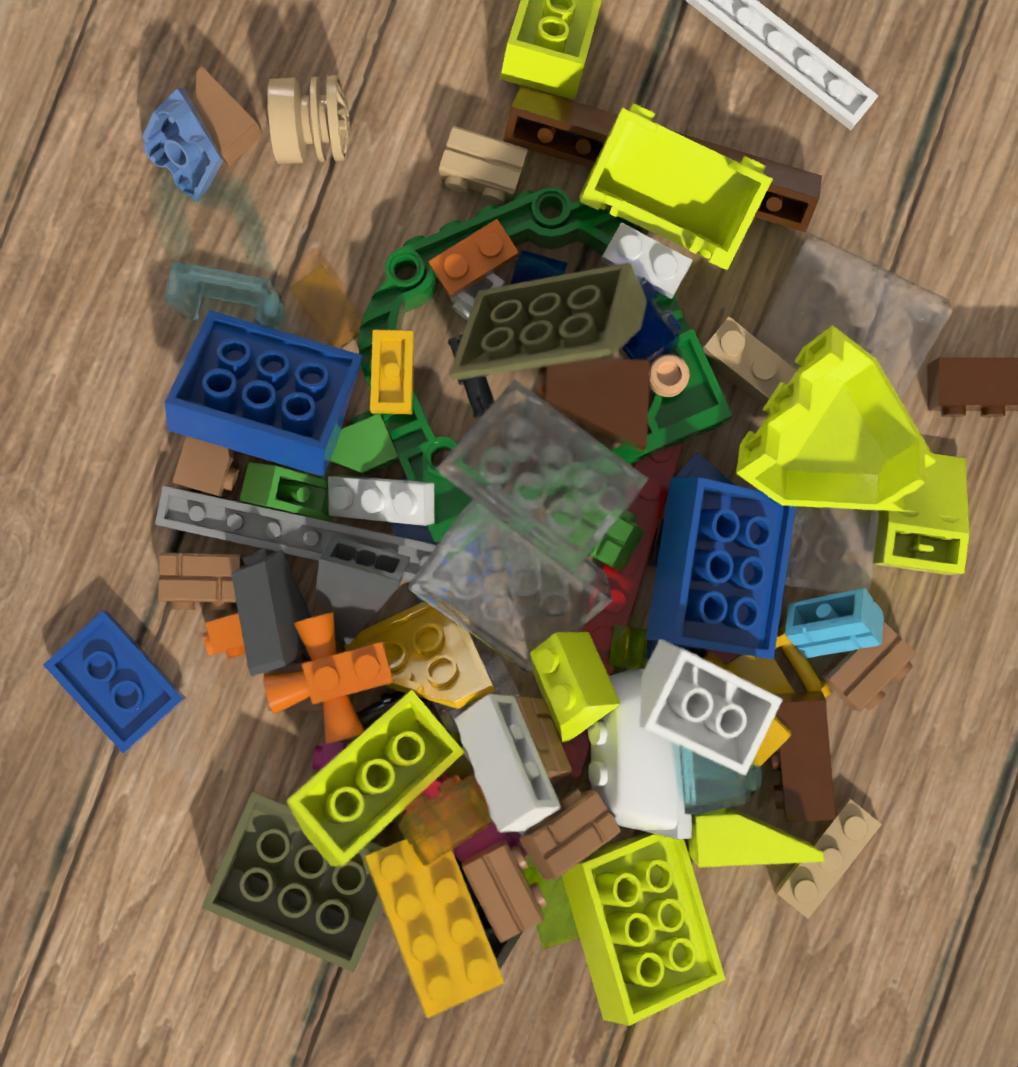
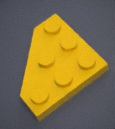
M447 590L360 631L349 645L344 644L345 650L350 651L384 641L394 682L382 686L405 693L413 690L418 697L457 709L496 692L451 590Z

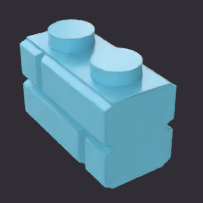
M865 588L789 603L785 631L787 638L794 646L797 645V649L803 657L811 658L856 650L860 647L868 648L881 645L884 616L883 611L876 602H873V598Z

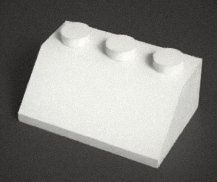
M659 639L641 676L640 726L746 776L782 699L679 647Z

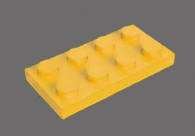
M442 824L364 857L425 1018L436 1015L505 983Z

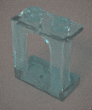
M172 261L164 301L183 318L198 320L202 299L205 296L257 306L255 319L260 325L275 329L276 325L282 324L285 315V302L281 301L282 297L269 279Z

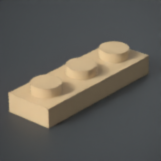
M848 797L836 810V819L829 820L811 842L813 846L824 853V862L795 863L774 890L777 895L807 919L811 917L882 825Z

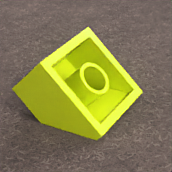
M556 632L530 652L533 675L562 743L569 742L621 704L589 632Z

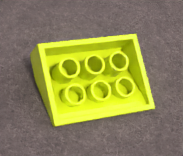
M647 832L601 846L562 875L603 1020L630 1026L725 980L684 839H674Z

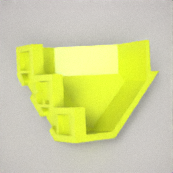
M832 325L802 348L794 360L799 365L794 376L787 385L780 382L763 408V411L768 416L756 434L748 431L740 443L736 474L780 505L904 511L905 495L916 491L925 483V469L937 461L878 360Z

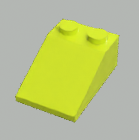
M521 0L508 39L500 79L575 100L602 0Z
M719 798L696 799V805H691L692 838H687L688 854L698 867L824 862V853L807 840L725 803H720Z

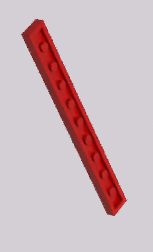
M683 443L664 449L636 462L621 508L638 517L635 524L644 530V535L636 549L633 550L624 571L619 572L603 564L583 632H589L608 676L612 675L666 501L670 478H673ZM588 728L567 743H562L561 741L572 769L569 776L580 779L591 743L588 737Z

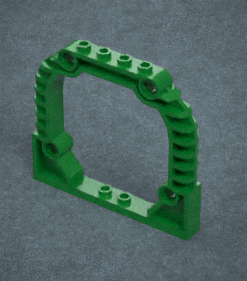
M548 187L534 193L532 190L523 191L514 196L511 200L512 202L498 208L496 205L487 206L479 210L475 215L476 217L462 223L460 220L451 221L443 225L439 229L440 232L426 238L420 235L407 240L402 248L391 253L386 260L385 271L388 279L373 294L361 321L358 347L359 354L363 355L361 367L370 390L373 330L401 331L405 313L421 307L430 301L437 291L439 280L429 266L428 261L494 220L498 219L514 246L530 241L541 248L555 249L579 241L601 255L605 253L621 222L639 232L641 231L631 222L619 216L615 217L609 214L608 209L603 210L599 208L597 210L580 201L570 202L569 197L564 191L559 188ZM547 207H554L561 214L557 218L549 219L544 217L541 212ZM403 267H412L417 270L414 277L408 280L399 279L397 273ZM639 282L647 300L641 328L650 349L644 360H650L651 366L652 362L659 356L673 354L682 358L689 368V380L681 393L672 397H663L654 392L653 401L648 412L647 447L645 451H635L625 445L605 452L603 447L597 448L582 456V463L570 468L567 463L552 467L545 472L546 478L503 496L497 481L478 475L464 467L462 451L457 442L448 437L436 438L414 389L412 414H381L408 481L434 483V524L427 526L436 545L448 543L453 539L462 537L472 531L563 494L568 489L572 490L650 457L664 449L676 446L723 426L730 421L733 416L698 337L694 329L690 330L675 295L671 299ZM449 451L454 455L452 465L445 469L435 467L433 465V458L438 452Z

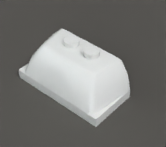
M630 669L609 676L621 704L588 727V737L591 742V763L588 769L591 790L598 792L607 806V811L611 813L618 826L674 839L692 838L690 749L640 726L641 676L645 669Z

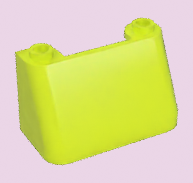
M634 103L630 110L621 108L580 193V202L597 210L599 208L603 210L607 208L609 214L615 217L619 216L677 243L692 253L697 254L699 251L698 254L709 259L710 263L728 270L772 181V178L763 174L766 166L746 156L743 157L741 163H738L652 122L655 113Z

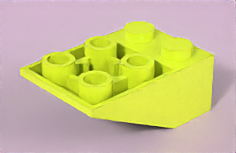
M933 454L937 462L925 469V483L916 491L905 495L904 511L878 510L871 564L943 575L964 574L969 541L966 458Z

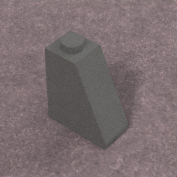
M332 536L319 559L312 617L334 612L335 641L349 645L397 590L409 566L411 557Z
M265 549L251 553L242 558L244 565L231 573L247 664L251 676L284 667L306 649L294 623L312 617L283 550L268 555Z

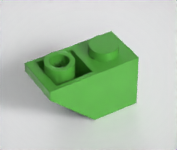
M371 411L351 418L349 420L351 425L341 429L330 459L331 463L365 477L400 462L381 414L373 416Z

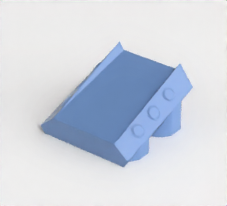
M177 88L152 113L142 136L144 139L143 147L147 157L156 166L167 167L172 173L176 186L184 194L191 196L197 202L209 189L224 159L186 88Z

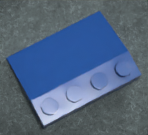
M209 310L164 402L167 430L324 477L338 441L362 364L363 355Z
M700 477L670 478L646 639L654 641L661 639L672 644L774 659L796 506L780 505L762 491Z

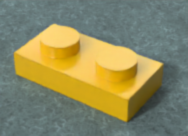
M373 330L371 413L412 414L414 331Z

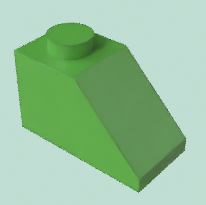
M248 462L239 501L326 521L331 520V516H329L327 480L274 465Z

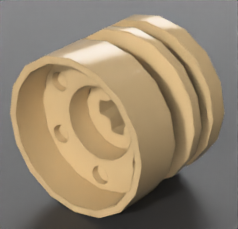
M339 75L327 76L326 94H323L319 76L311 77L309 95H303L297 77L269 79L267 96L268 118L272 148L277 164L304 163L308 144L314 145L319 162H325L327 160L328 143H331L334 160L345 161L347 144L350 138V118L347 98L343 92Z

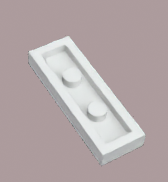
M346 475L328 476L329 516L423 526L434 524V483Z

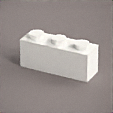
M488 694L455 718L461 742L468 752L475 770V778L483 790L490 808V816L499 832L526 831L561 808L514 696Z

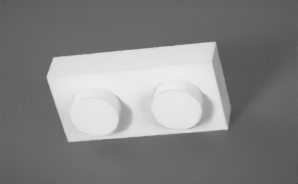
M621 222L603 254L601 262L609 266L631 262L639 282L672 299L691 266L692 259Z

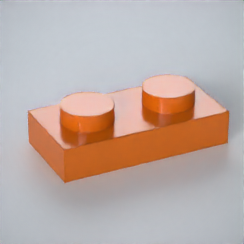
M498 219L428 262L448 296L452 299L518 258L519 252Z

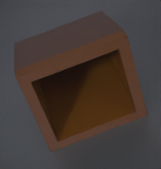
M589 358L547 365V368H539L538 393H540V397H546L545 400L549 408L635 451H645L647 447L650 360Z

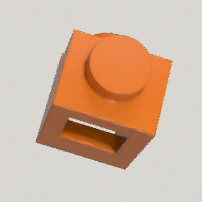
M238 613L205 623L208 632L203 633V640L210 656L226 652L229 659L246 654Z

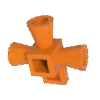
M334 612L294 623L312 661L302 664L303 672L264 674L265 692L273 714H277L310 697L312 704L323 702L326 744L362 734L365 730L348 694L394 682L384 641L336 654Z

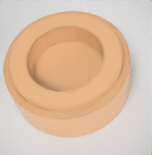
M665 354L652 362L649 386L656 394L663 397H672L681 393L686 387L689 380V368L682 358L673 354Z

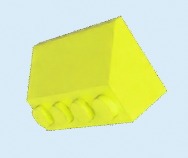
M410 690L286 802L305 836L332 867L344 866L452 765L464 751L415 692Z

